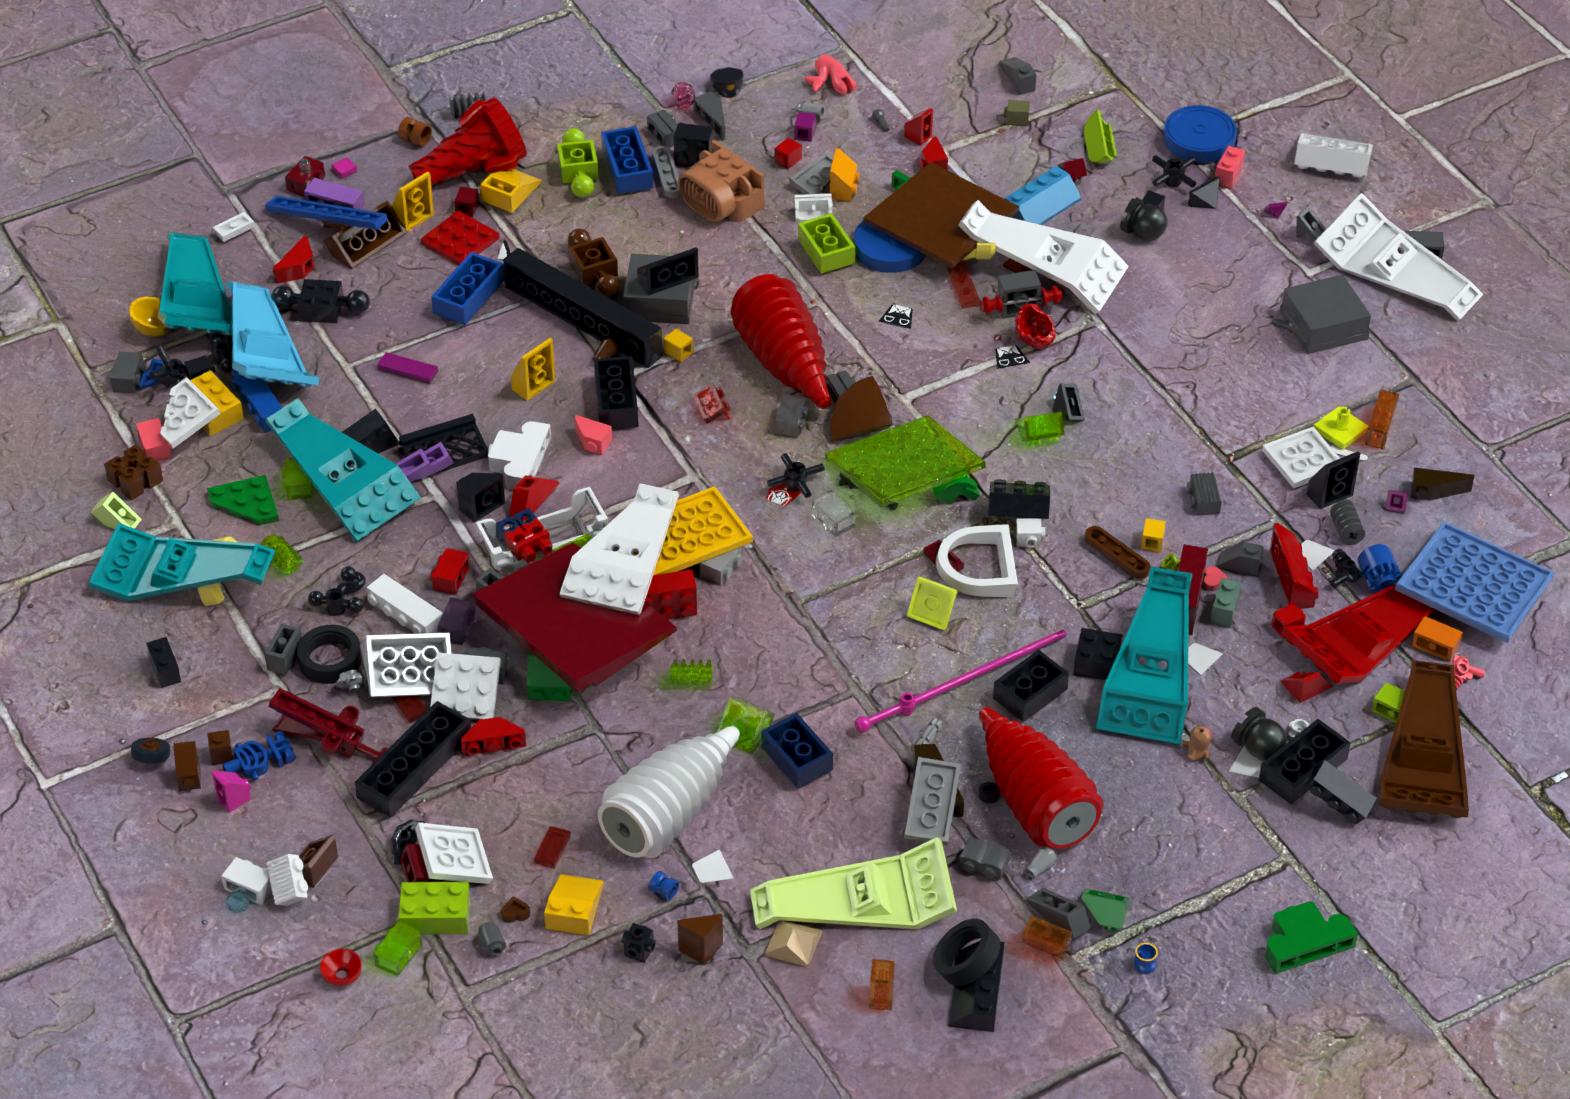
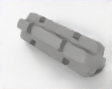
M933 718L915 745L930 744L937 735L936 732H939L941 729L942 721Z

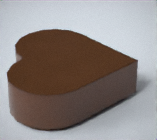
M512 896L501 909L502 920L507 923H512L516 920H527L530 917L529 905Z

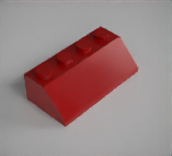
M1274 523L1270 554L1288 605L1294 603L1299 609L1313 608L1315 600L1318 599V588L1313 585V575L1311 571H1308L1307 558L1303 557L1302 544L1298 542L1293 532L1279 523Z

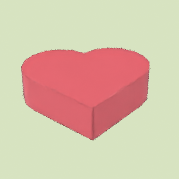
M1210 566L1205 570L1203 586L1207 590L1213 591L1219 588L1221 578H1229L1219 568Z

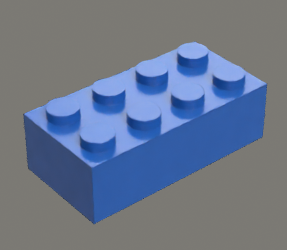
M637 126L601 132L602 150L617 193L622 194L653 188V171Z
M470 252L431 296L433 314L466 325L504 282L503 263Z

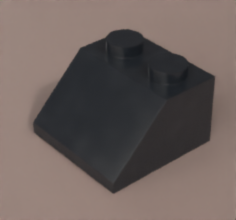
M472 472L456 482L459 511L473 523L505 504L503 475L500 473Z

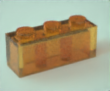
M1380 389L1367 431L1366 446L1385 449L1397 410L1398 393Z

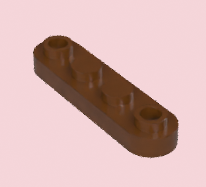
M1091 526L1086 529L1085 542L1127 573L1138 579L1146 578L1150 574V563L1104 529L1098 526Z

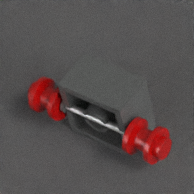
M1035 270L998 276V290L995 299L989 300L987 296L984 297L983 301L980 302L981 311L985 312L988 316L991 314V311L996 310L1003 319L1017 317L1016 315L1020 307H1023L1025 304L1029 305L1032 303L1040 307L1041 302L1042 306L1046 307L1048 302H1053L1055 305H1059L1060 300H1062V292L1057 286H1052L1050 291L1041 288V283Z

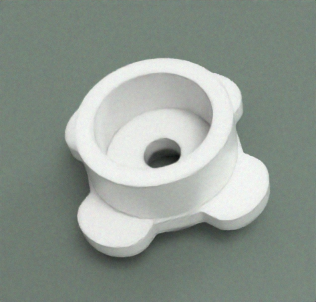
M1302 719L1290 722L1289 727L1291 731L1289 732V737L1294 738L1310 724Z

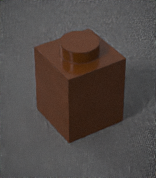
M229 730L207 733L212 766L233 760Z

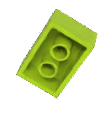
M832 213L798 223V241L821 274L855 264V246Z
M402 882L399 908L401 935L468 934L470 913L469 882Z

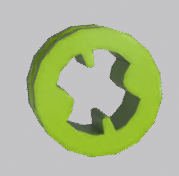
M1171 553L1162 561L1161 567L1176 571L1179 567L1180 559L1176 558L1174 553Z

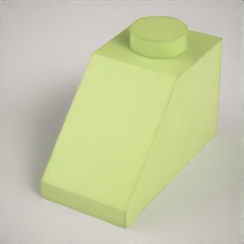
M114 492L101 498L91 511L104 526L113 529L116 528L118 523L135 529L142 520Z

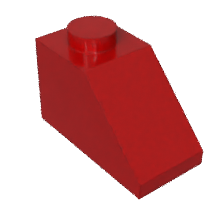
M929 108L908 119L904 124V137L920 146L931 139L933 109Z
M934 136L922 150V157L919 160L921 170L930 162L948 170V157L937 136Z

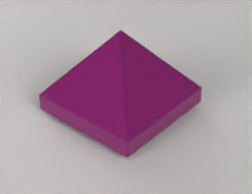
M1287 202L1269 204L1265 206L1264 210L1279 218L1287 206Z
M1388 490L1385 509L1405 513L1409 493Z

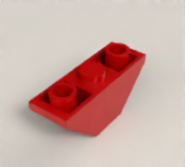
M304 235L273 267L275 283L304 279L312 271L314 260L307 236Z
M525 475L513 489L509 517L512 516L514 519L515 514L528 508L534 513L559 485V481ZM527 516L522 517L521 520L526 521Z
M502 717L481 719L461 738L462 754L466 756L526 747L525 729Z

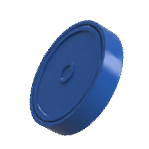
M1192 105L1177 109L1167 117L1163 138L1168 150L1179 158L1186 160L1192 156L1195 158V162H1213L1222 158L1228 146H1235L1237 128L1233 119L1225 112L1210 106Z
M863 221L855 230V255L862 264L873 270L886 273L903 272L918 266L926 257L924 253L873 228Z

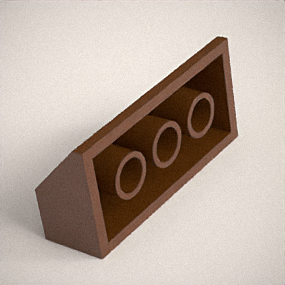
M388 200L370 210L386 214L388 220L381 228L372 230L347 225L323 241L334 258L351 269L407 233Z

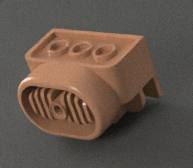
M713 140L711 141L712 154L707 150H703L699 155L700 161L680 174L678 178L680 194L693 210L711 222H720L726 217L734 222L744 221L764 208V174Z

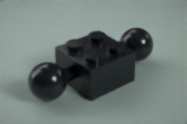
M304 279L301 293H294L288 286H278L271 294V298L278 309L286 310L293 304H297L299 320L303 322L337 323L341 306H347L348 310L354 314H362L370 306V298L362 290H354L347 296H343L342 281Z

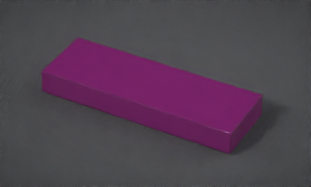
M385 352L377 364L378 370L429 384L438 372V366Z

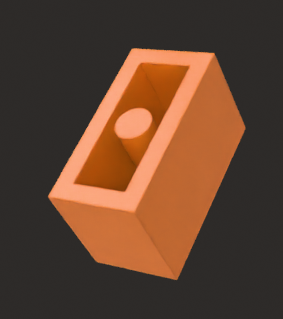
M1424 616L1414 632L1412 646L1450 662L1460 647L1463 632Z

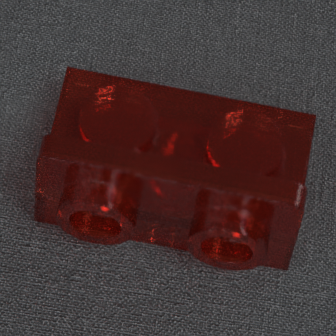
M712 382L692 394L707 424L723 414L728 420L732 418L729 412L731 407L723 399L726 397L720 387L716 388Z

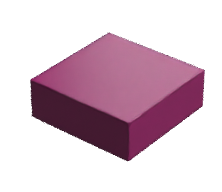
M346 157L332 164V170L341 178H345L357 172V166Z

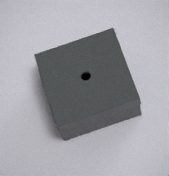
M631 253L623 295L624 307L650 322L689 324L696 279L648 296L638 283L637 268L670 256Z
M1344 275L1284 288L1280 312L1286 322L1292 324L1295 330L1294 334L1307 354L1369 339L1371 315Z

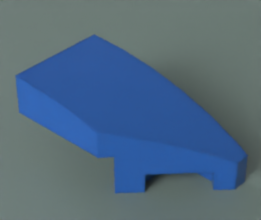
M152 358L148 371L143 373L139 385L140 388L144 389L160 383L158 379H151L149 374L152 371L161 369L163 365L162 360Z

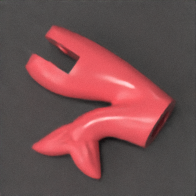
M827 54L820 56L815 62L818 76L804 77L805 81L812 86L814 92L821 89L822 85L827 81L829 74L831 75L832 85L839 94L845 95L847 94V89L852 92L857 88L856 82L836 59Z

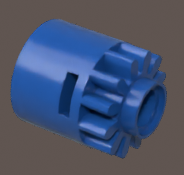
M1372 545L1363 550L1358 556V565L1368 587L1373 593L1394 584L1396 585L1402 577L1390 548L1386 545Z

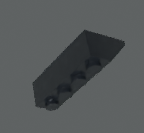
M980 941L958 952L957 965L972 956L978 948ZM1000 942V951L997 959L982 977L964 986H954L949 1027L994 1032L1005 942Z

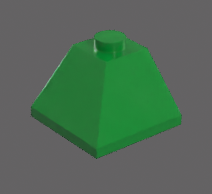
M1086 888L1082 893V899L1100 925H1104V929L1109 931H1117L1118 928L1122 929L1130 897Z

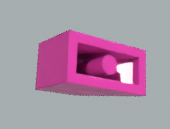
M216 770L212 772L217 801L229 812H232L251 799L249 791L251 787L245 778L241 779L236 773Z

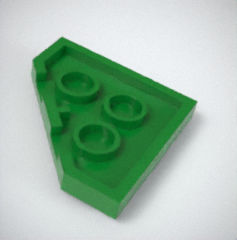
M266 475L207 488L212 508L218 510L222 508L233 516L241 519L244 517L248 518L259 526L279 521Z

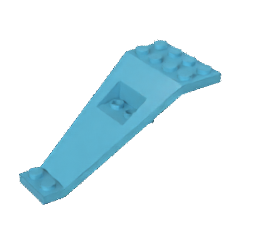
M227 281L226 289L232 291V369L239 371V375L249 379H256L258 377L264 381L275 382L277 380L284 384L293 385V383L310 388L312 384L318 385L320 378L306 372L278 308L271 298L269 289L262 286Z

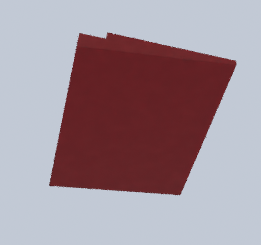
M572 542L474 592L473 596L475 605L578 693L590 684L595 687L675 633L677 627L646 601H644L640 615L562 598L560 591L572 556L581 549Z

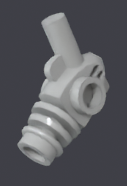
M350 670L341 673L336 681L337 687L348 689L349 692L360 690L362 685L366 688L368 686L366 671L361 670L360 673H357V670Z

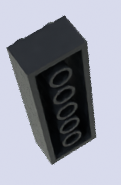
M436 701L355 781L357 799L391 818L461 747V738L471 729V720Z

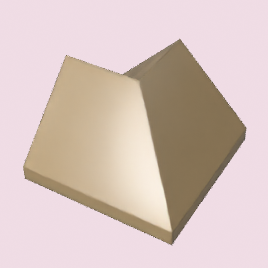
M779 920L765 956L808 968L822 930Z

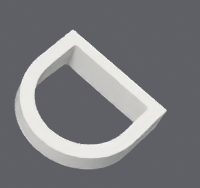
M1009 525L966 527L950 534L942 542L936 557V567L941 578L949 586L964 594L981 597L1013 598L1018 582ZM963 544L997 545L1002 578L974 579L966 577L953 569L948 561V553L953 548Z

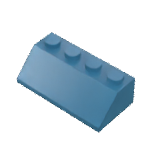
M1055 166L1005 197V199L1019 206V212L1012 218L1042 225L1079 202L1081 195L1070 174Z

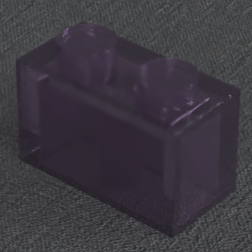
M450 597L437 626L438 633H450V643L463 645L465 639L470 636L472 623H475L477 619L474 602Z

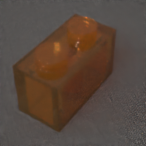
M1031 915L1022 934V943L1064 960L1072 942L1073 932Z
M872 959L869 1008L892 1010L895 961Z

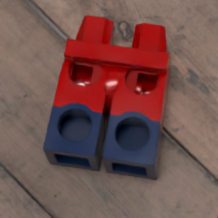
M530 508L515 514L514 519L510 516L496 523V538L508 546L518 561L523 559L527 563L533 562L536 559V553L539 551L543 555L552 553L550 533L544 528ZM527 516V520L523 522L521 518ZM509 524V529L505 530L503 527Z

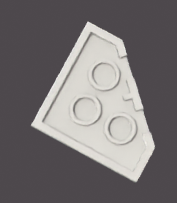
M186 377L170 390L171 398L166 407L164 427L161 428L160 434L172 448H175L221 413Z

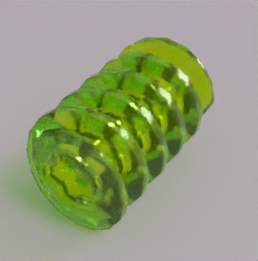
M271 534L262 541V546L276 550L272 563L282 574L290 575L302 565L303 558L283 536Z
M674 659L672 665H670V685L676 679L677 685H681L682 680H684L686 686H689L690 681L693 680L694 685L697 686L699 680H701L702 685L706 686L709 680L712 686L713 665L710 659L707 660L706 665L703 664L702 659H699L697 665H695L693 659L690 660L689 665H687L685 659H682L680 665L677 659Z

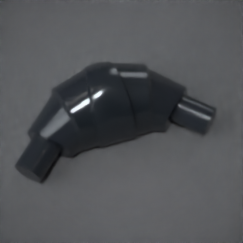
M408 820L395 829L391 838L394 865H402L400 858L406 844H415L418 841L415 828L418 823H425V821Z

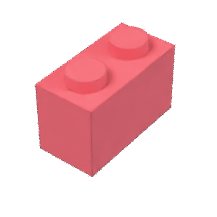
M1231 146L1227 147L1216 167L1215 177L1219 178V186L1232 189L1244 167L1245 150Z
M156 418L136 423L138 437L142 449L146 452V456H151L156 461L171 458L170 449L173 448L160 434L161 428L164 427V425H161L160 419Z

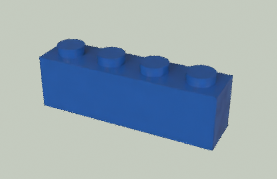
M239 371L231 372L233 380L230 383L234 392H238L240 401L246 404L247 411L250 415L254 416L256 425L258 427L261 426L265 433L272 431L265 420L282 409V406L265 381L258 377L256 379L245 378V376L238 374Z

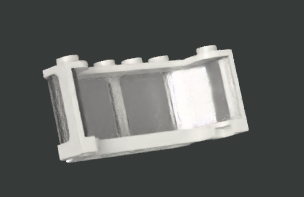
M590 487L577 490L572 495V507L537 517L544 528L550 533L552 552L572 542L582 548L608 525V518ZM484 519L476 522L477 536L482 540L491 557L492 565L496 570L504 569L511 574L547 556L539 551L536 553V559L533 562L527 563L523 559L518 561L508 546L496 538L495 520Z

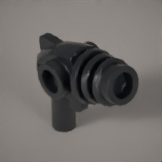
M1337 549L1332 553L1337 569L1335 571L1336 578L1330 581L1333 588L1345 581L1355 583L1359 578L1363 577L1362 572L1358 570L1355 562L1351 560L1345 551Z

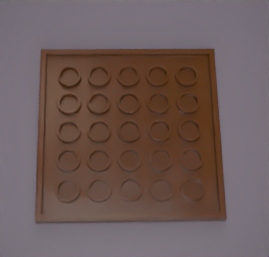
M930 162L864 216L863 222L953 268L977 248V243H980L970 238L958 225L974 202L979 200L990 213L1010 218L1019 212V206Z

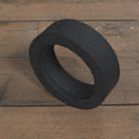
M323 625L308 631L298 643L297 654L300 669L308 679L317 683L334 684L339 679L341 673L358 670L362 662L360 641L352 630L344 626ZM328 643L344 645L350 651L343 661L333 665H320L310 659V654L315 648Z
M975 918L962 921L952 927L937 944L933 954L934 968L951 985L964 986L982 977L994 964L1000 951V939L981 919ZM981 938L978 948L971 957L959 965L952 966L956 955L966 944Z

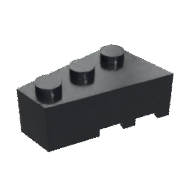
M376 408L342 432L378 454L399 445L398 439ZM347 462V466L352 465L351 462Z

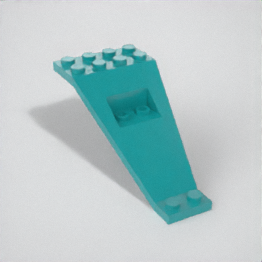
M168 231L167 239L170 242L158 319L168 328L178 329V326H182L190 331H197V328H201L208 333H216V330L224 332L223 334L232 335V310L208 238L201 235Z
M299 398L266 418L265 421L333 510L355 542H358L421 499L397 464L311 415ZM347 462H351L353 467H348ZM331 473H336L337 478H333Z
M118 523L89 581L88 587L122 600L130 601L240 578L261 585L276 550L257 543L156 537Z

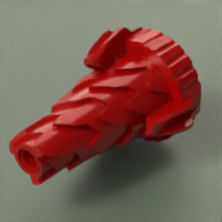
M492 97L487 101L476 100L458 121L461 127L455 129L454 134L443 139L440 145L434 148L428 155L415 161L408 167L414 179L429 172L431 186L436 183L440 185L451 178H458L469 171L472 174L483 167L487 173L512 170L517 167L520 159L527 156V151L520 132L503 104L496 97Z

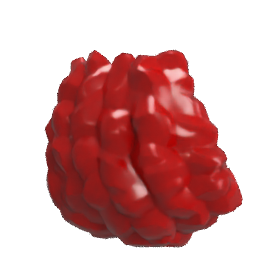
M1030 303L1020 307L1015 319V329L1018 338L1027 345L1038 349H1043L1053 343L1056 338V329L1053 326V320L1050 318V315L1044 313L1037 304Z

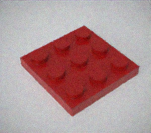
M458 210L423 236L421 244L460 265L470 252L480 254L500 239L499 232Z

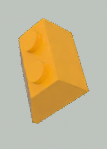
M836 148L830 169L832 200L851 202L853 195L857 193L856 183H859L860 172H857V164L843 151Z

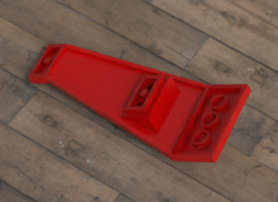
M1394 584L1309 625L1284 626L1281 634L1287 638L1286 641L1289 644L1296 646L1304 657L1310 658L1319 670L1327 673L1330 680L1334 683L1362 682L1417 629L1424 616L1429 617L1436 609L1394 590L1396 586Z

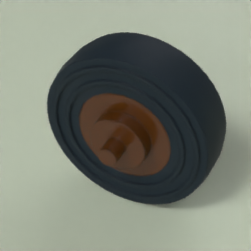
M140 738L132 743L131 756L134 760L141 763H161L169 758L170 745L167 741L159 738Z

